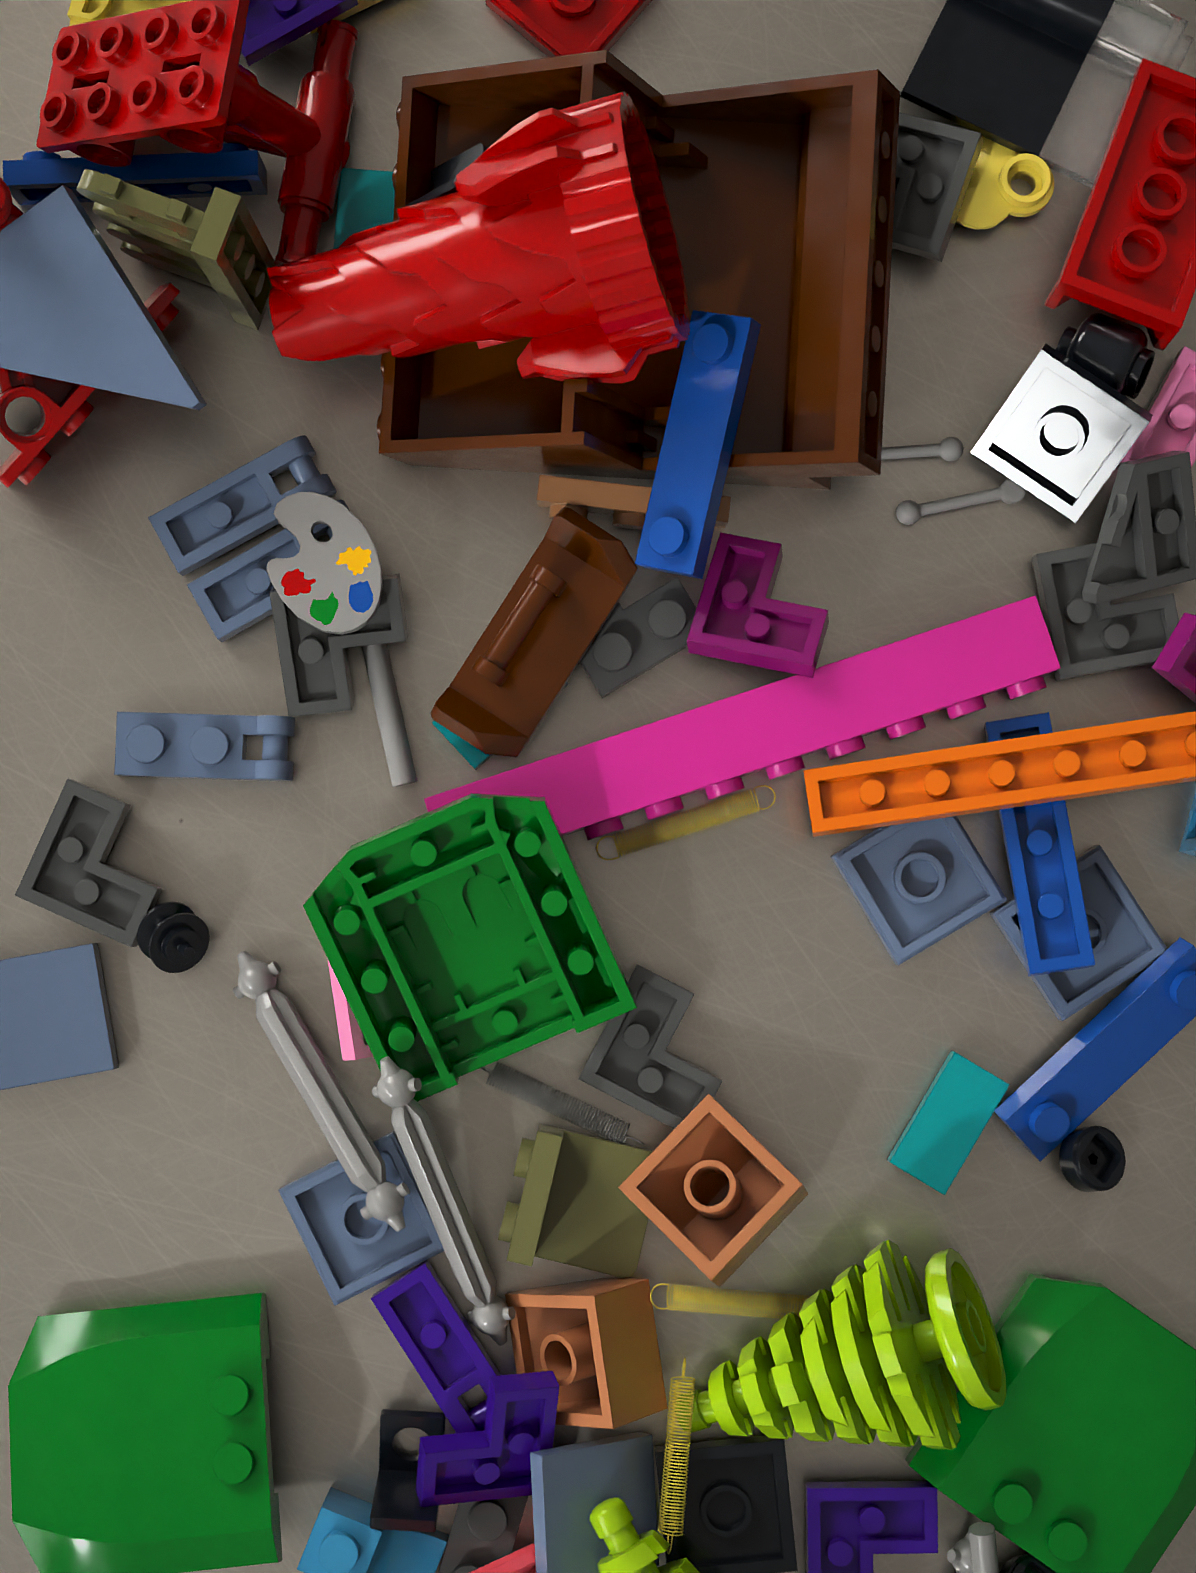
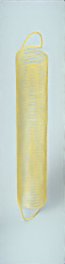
M760 785L753 788L758 808L752 791L749 789L755 809L749 792L746 790L752 810L746 793L743 791L748 809L743 794L740 792L745 810L740 795L737 793L742 811L737 796L734 794L739 812L733 795H731L736 813L730 796H728L733 814L727 797H725L730 815L724 798H722L727 816L721 799H719L724 817L718 800H716L721 818L713 801L717 817L710 802L714 818L707 803L711 819L704 804L708 820L701 805L705 821L698 806L702 822L695 807L699 823L692 808L696 824L689 809L693 825L687 810L689 824L684 811H682L686 825L681 812H679L682 823L678 813L676 814L680 827L675 814H673L677 828L672 815H670L674 829L669 816H667L671 830L666 817H664L667 829L663 818H661L664 830L660 819H658L660 828L657 820H655L657 829L654 821H652L654 830L651 822H649L651 831L648 823H646L648 832L645 824H643L645 833L642 825H640L642 835L639 826H637L639 836L635 827V834L631 828L632 835L628 829L629 836L625 830L626 837L622 831L623 838L619 832L620 839L616 833L617 840L614 834H612L613 836H604L597 842L596 852L604 860H614L619 858L620 855L629 854V851L632 854V850L635 853V849L638 852V848L641 851V847L644 850V846L647 849V845L650 848V844L653 847V843L655 846L656 842L659 845V841L662 844V840L665 843V839L668 842L669 840H674L675 837L677 839L678 836L680 838L681 835L683 837L684 834L687 835V833L690 834V832L693 833L696 830L699 832V829L702 831V828L705 830V827L708 829V826L711 828V825L714 827V824L717 826V823L720 825V822L723 824V821L726 823V820L729 822V819L732 821V818L735 820V816L738 819L739 817L759 812L760 809H768L774 804L776 795L770 786ZM765 786L773 791L774 801L769 807H759L755 788ZM605 837L614 838L618 857L606 859L600 856L598 853L599 842Z
M658 1284L653 1287L650 1293L652 1304L661 1310H685L689 1312L777 1319L783 1318L785 1316L784 1313L787 1315L788 1312L789 1314L795 1312L796 1315L798 1312V1317H800L799 1301L800 1310L802 1302L804 1303L805 1301L804 1296L799 1294H775L770 1292L767 1297L766 1292H750L745 1290L742 1296V1291L737 1289L725 1290L720 1288L717 1294V1289L712 1287L700 1288L695 1286L692 1292V1287L675 1286L673 1284L670 1290L669 1306V1284ZM659 1285H668L667 1308L657 1307L652 1301V1292ZM673 1286H674V1291H673V1305H672V1304H671V1293H672V1288H673Z
M686 1358L683 1360L682 1376L670 1378L668 1425H666L667 1438L665 1439L666 1448L663 1462L665 1464L663 1465V1471L667 1474L662 1475L661 1512H659L660 1522L658 1526L660 1533L668 1535V1543L669 1536H672L669 1552L667 1549V1554L671 1552L673 1536H682L684 1531L683 1518H685L684 1508H686L684 1505L686 1504L685 1495L687 1494V1489L685 1488H687L686 1481H688L686 1479L688 1478L687 1471H689L687 1469L689 1467L688 1458L690 1457L688 1451H690L691 1443L689 1441H691L690 1434L692 1433L690 1431H692L691 1421L693 1417V1412L691 1411H693L692 1408L694 1407L692 1405L694 1402L692 1401H694L693 1398L695 1397L693 1391H695L694 1384H696L694 1382L696 1381L695 1378L684 1377ZM673 1378H682L683 1380H672V1379H673ZM677 1381H685V1382H692V1383H683V1382H677ZM678 1388H688V1389H693V1390H684V1389H678ZM676 1391H685V1392H691V1393H681V1392H676ZM677 1398H687V1399H692V1400H683V1399H677ZM675 1401H684V1402H690V1403H680V1402H675ZM678 1405H689V1406H691V1407L678 1406ZM676 1408H687L691 1410H681ZM674 1411H684V1412H690V1413H679V1412H674ZM676 1414H678V1415H688V1416H691V1417L677 1416ZM675 1418H686L690 1420H680ZM673 1421H683V1422H689V1423H677V1422H673ZM675 1424L687 1425L690 1427L675 1426ZM673 1428H685L689 1430H679ZM672 1431H682V1432H688V1433H687V1434H686V1433H676V1432H672ZM674 1434L686 1435L690 1437L674 1436ZM672 1438H685L688 1440H677ZM671 1441L687 1442V1444L675 1443V1442H671ZM673 1444L685 1445L689 1447L673 1446ZM671 1448H684L688 1450H676ZM670 1451L686 1452L687 1454L674 1453ZM672 1454L685 1455L688 1457L672 1456ZM670 1458H681L687 1460H674ZM669 1461L685 1462L687 1464L672 1463ZM671 1464H674V1465H684V1466H687V1467L670 1466V1465H671ZM669 1468H679V1469H686V1470H673V1469H669ZM668 1471L684 1472L686 1474L671 1473ZM671 1474H673V1475H683V1476H686V1477H677V1476H669V1475H671ZM668 1478H677V1479H685V1480H684V1481H682V1480H671V1479H668ZM667 1481L683 1482V1483H686V1484L670 1483V1482H667ZM671 1484V1485H679V1486H685V1487H676V1486H668V1485ZM667 1488L684 1489V1491L670 1490ZM666 1491L683 1492V1493H685V1494L668 1493V1492H666ZM670 1494V1495H677V1496H684V1497H675V1496H667V1495ZM666 1498L683 1499L684 1501H680V1500H669V1499H666ZM665 1501L682 1502L684 1504L667 1503ZM664 1508L682 1509V1510H684V1511L668 1510V1509H664ZM665 1511L678 1512V1513L681 1512V1513H683V1514L666 1513ZM663 1518L681 1519V1520H683V1521H678V1520H666V1519H663ZM662 1528L680 1529V1530H682V1531H677V1530H675V1531H669V1530H665V1529H662ZM660 1529L666 1532H672V1534L663 1533L660 1531Z

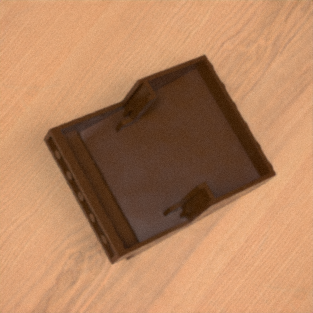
M601 50L402 77L401 102L398 104L396 111L399 139L397 164L393 169L392 175L395 190L393 221L399 220L396 209L405 207L408 203L434 190L431 175L433 168L479 143L489 148L512 127L539 111L549 108L561 110L620 92H626L631 97L633 104H635L647 132L669 204L685 276L690 320L692 311L697 310L749 317L761 324L725 484L830 490L831 477L881 474L900 91L879 69L662 95L609 51ZM525 337L478 349L477 342H467L417 356L402 358L393 357L391 352L384 353L381 357V373L383 376L382 410L377 420L379 454L411 466L654 480L685 341L680 342L679 348L650 355L636 379L622 384L596 383L588 378L557 381L540 376L523 379L518 369L517 359L533 337Z

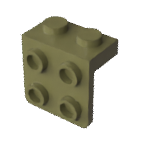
M539 1123L535 1140L522 1137L513 1176L526 1180L520 1204L507 1201L498 1240L510 1243L506 1261L532 1267L534 1257L621 1278L632 1276L637 1270L649 1218L618 1187L653 1151Z

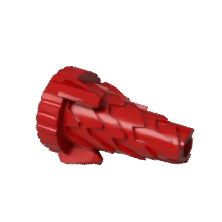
M620 92L561 110L549 108L539 111L512 127L468 167L457 174V181H454L457 192L398 208L396 212L399 220L352 234L336 249L266 268L273 287L269 293V308L274 327L272 334L281 356L305 361L320 362L354 355L374 356L391 352L393 357L402 358L417 356L467 342H477L478 349L525 337H533L517 359L518 369L523 379L540 376L557 381L588 378L596 383L622 384L636 379L650 355L679 348L680 342L687 340L688 335H690V312L685 276L669 204L647 132L635 104H633L631 97L626 92Z

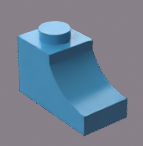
M330 1487L297 1570L304 1573H435L447 1545L449 1534L437 1529L435 1532L371 1529L370 1514L372 1503Z

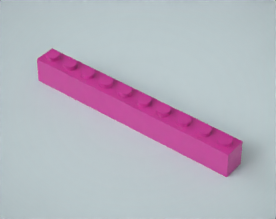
M1035 595L815 669L813 678L794 675L424 798L428 812L471 793L545 797L562 837L584 830L587 840H592L624 829L620 817L645 810L648 820H652L684 809L681 799L683 796L705 789L708 800H712L744 789L741 778L743 776L766 769L769 780L804 769L803 756L826 749L829 760L866 748L863 736L886 729L889 739L892 740L926 728L923 716L946 709L950 720L987 708L983 696L1007 689L1009 698L1012 700L1045 689L1047 686L1043 676L1049 675L1061 669Z

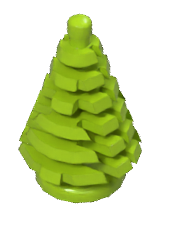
M890 1240L883 1241L871 1250L863 1262L866 1269L857 1264L851 1265L836 1277L831 1286L833 1293L825 1288L818 1290L804 1301L799 1312L800 1317L791 1312L773 1324L768 1342L760 1336L741 1349L738 1366L729 1359L714 1369L709 1376L708 1390L702 1391L697 1389L693 1391L695 1397L693 1398L694 1401H692L694 1402L692 1404L694 1407L692 1408L693 1411H691L693 1412V1417L691 1421L692 1431L690 1432L694 1433L710 1428L712 1423L718 1422L721 1429L728 1435L749 1437L748 1435H753L754 1426H756L768 1438L788 1439L793 1437L795 1428V1431L808 1441L829 1442V1440H833L836 1430L838 1438L852 1444L870 1445V1443L874 1442L877 1433L879 1441L889 1446L911 1447V1445H915L919 1436L923 1446L932 1449L953 1450V1448L957 1447L960 1439L956 1423H961L955 1384L969 1404L983 1410H991L1003 1406L1007 1397L1006 1375L999 1342L982 1292L969 1266L960 1253L952 1248L933 1254L925 1268L924 1290L907 1255L902 1257L899 1246ZM677 1398V1399H683V1400H692V1399H687V1398ZM676 1401V1402H680V1403H690V1402H684V1401ZM678 1405V1406L691 1407V1406H689V1405ZM676 1408L681 1410H691L687 1408ZM675 1411V1412H679V1413H690V1412H684V1411ZM676 1414L677 1416L691 1417V1416H688V1415H678V1414ZM677 1418L680 1420H690L686 1418Z

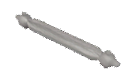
M246 951L239 953L237 957L240 972L238 975V986L233 988L235 996L238 999L244 996L255 999L257 1020L343 1169L354 1185L367 1192L366 1206L360 1209L363 1218L369 1220L374 1217L377 1220L385 1221L396 1232H399L406 1227L402 1210L405 1203L404 1197L410 1193L408 1186L404 1182L398 1186L394 1183L386 1182L385 1161L289 997L275 989L276 975L281 972L278 963L274 961L268 965L265 962L257 961Z
M389 1056L384 1057L380 1060L381 1077L378 1084L373 1086L372 1094L375 1098H380L384 1104L392 1107V1126L461 1292L474 1304L473 1310L468 1311L466 1316L468 1323L474 1324L480 1332L489 1335L499 1346L504 1345L507 1342L506 1327L509 1320L515 1318L516 1312L514 1307H508L503 1299L496 1296V1278L430 1118L425 1109L413 1099L416 1091L421 1090V1080L414 1078L408 1071L399 1068Z

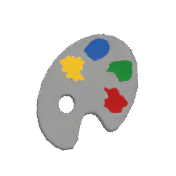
M297 492L286 496L277 503L273 514L279 524L297 538L300 550L294 557L275 558L267 563V573L272 585L281 600L302 621L325 633L343 635L356 632L367 625L376 614L383 590L382 566L377 549L369 533L360 520L343 504L329 496L315 492ZM318 524L329 526L332 530L330 541L325 543L317 541L313 536L314 527Z

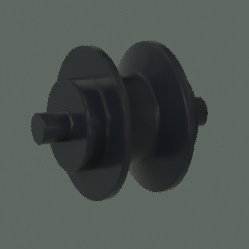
M165 902L152 908L143 917L137 931V941L141 951L152 960L157 968L168 973H180L195 966L205 955L210 940L209 930L205 922L196 916L188 906L180 902Z

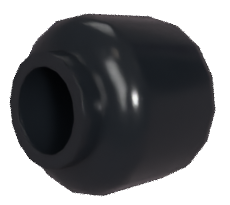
M1095 313L1087 317L1078 329L1068 326L1063 332L1056 348L1058 352L1131 399L1137 398L1141 392L1155 357V352L1147 349L1148 338L1142 329L1101 313Z

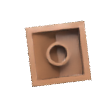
M710 1094L687 1115L618 1187L718 1287L725 1283L808 1195L804 1185Z
M598 1278L517 1290L505 1294L508 1307H514L516 1312L515 1318L509 1320L516 1374L553 1371L559 1384L555 1425L616 1429L668 1409L653 1305L650 1300L649 1279Z

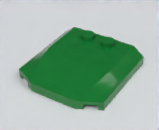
M471 793L358 842L348 849L303 905L380 1072V1060L389 1056L399 1068L408 1071L414 1078H419L422 1087L420 1091H416L413 1098L417 1102L458 1085L460 1076L573 1028H575L577 1033H580L637 1008L634 995L545 797Z
M1030 1273L994 1327L1006 1375L1007 1397L1003 1406L991 1410L974 1407L968 1403L955 1384L961 1423H956L960 1433L957 1447L953 1448V1450L932 1449L923 1446L919 1438L905 1460L912 1469L940 1492L983 1522L994 1525L996 1531L1056 1573H1151L1196 1506V1349L1101 1283L1081 1280L1079 1282L1047 1278L1045 1275Z
M265 1293L37 1317L9 1382L8 1401L12 1522L40 1573H183L278 1563L282 1561L278 1493H274L266 1369V1360L270 1359Z

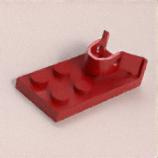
M1143 58L1135 71L1061 274L1048 295L1044 306L1055 309L1073 298L1145 326L1152 346L1163 351L1182 328L1196 289V78Z

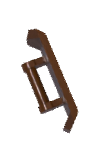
M561 508L552 519L542 542L450 686L436 701L431 711V718L485 754L517 757L532 738L625 593L638 569L623 542L571 508Z

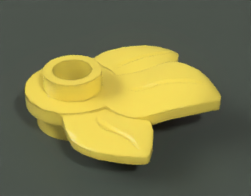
M983 137L984 143L956 223L975 230L989 229L1000 224L1009 215L1028 217L1044 209L1053 195L1055 184L1053 173L1046 162L1034 154H1019ZM1016 179L1025 180L1031 187V193L1024 196L1015 193L1012 190L1011 181Z

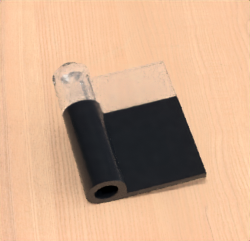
M947 0L900 97L966 129L979 132L983 137L1019 154H1034L1043 159L1050 169L1092 188L1135 71L1142 59L1145 58L1178 71L1194 38L1184 34L1189 21L1145 0Z

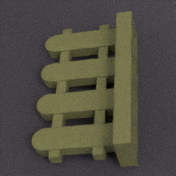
M84 169L76 190L84 197L95 202L92 212L109 222L106 231L123 241L120 247L121 251L161 270L169 271L212 287L235 322L259 330L269 304V293L273 288L266 268L275 266L240 195L215 187L204 212L189 206L187 203L173 198L169 199L142 189L109 174Z

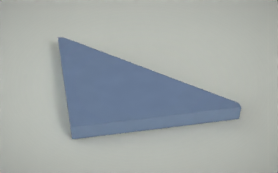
M62 185L0 231V368L200 410L207 405L72 189Z

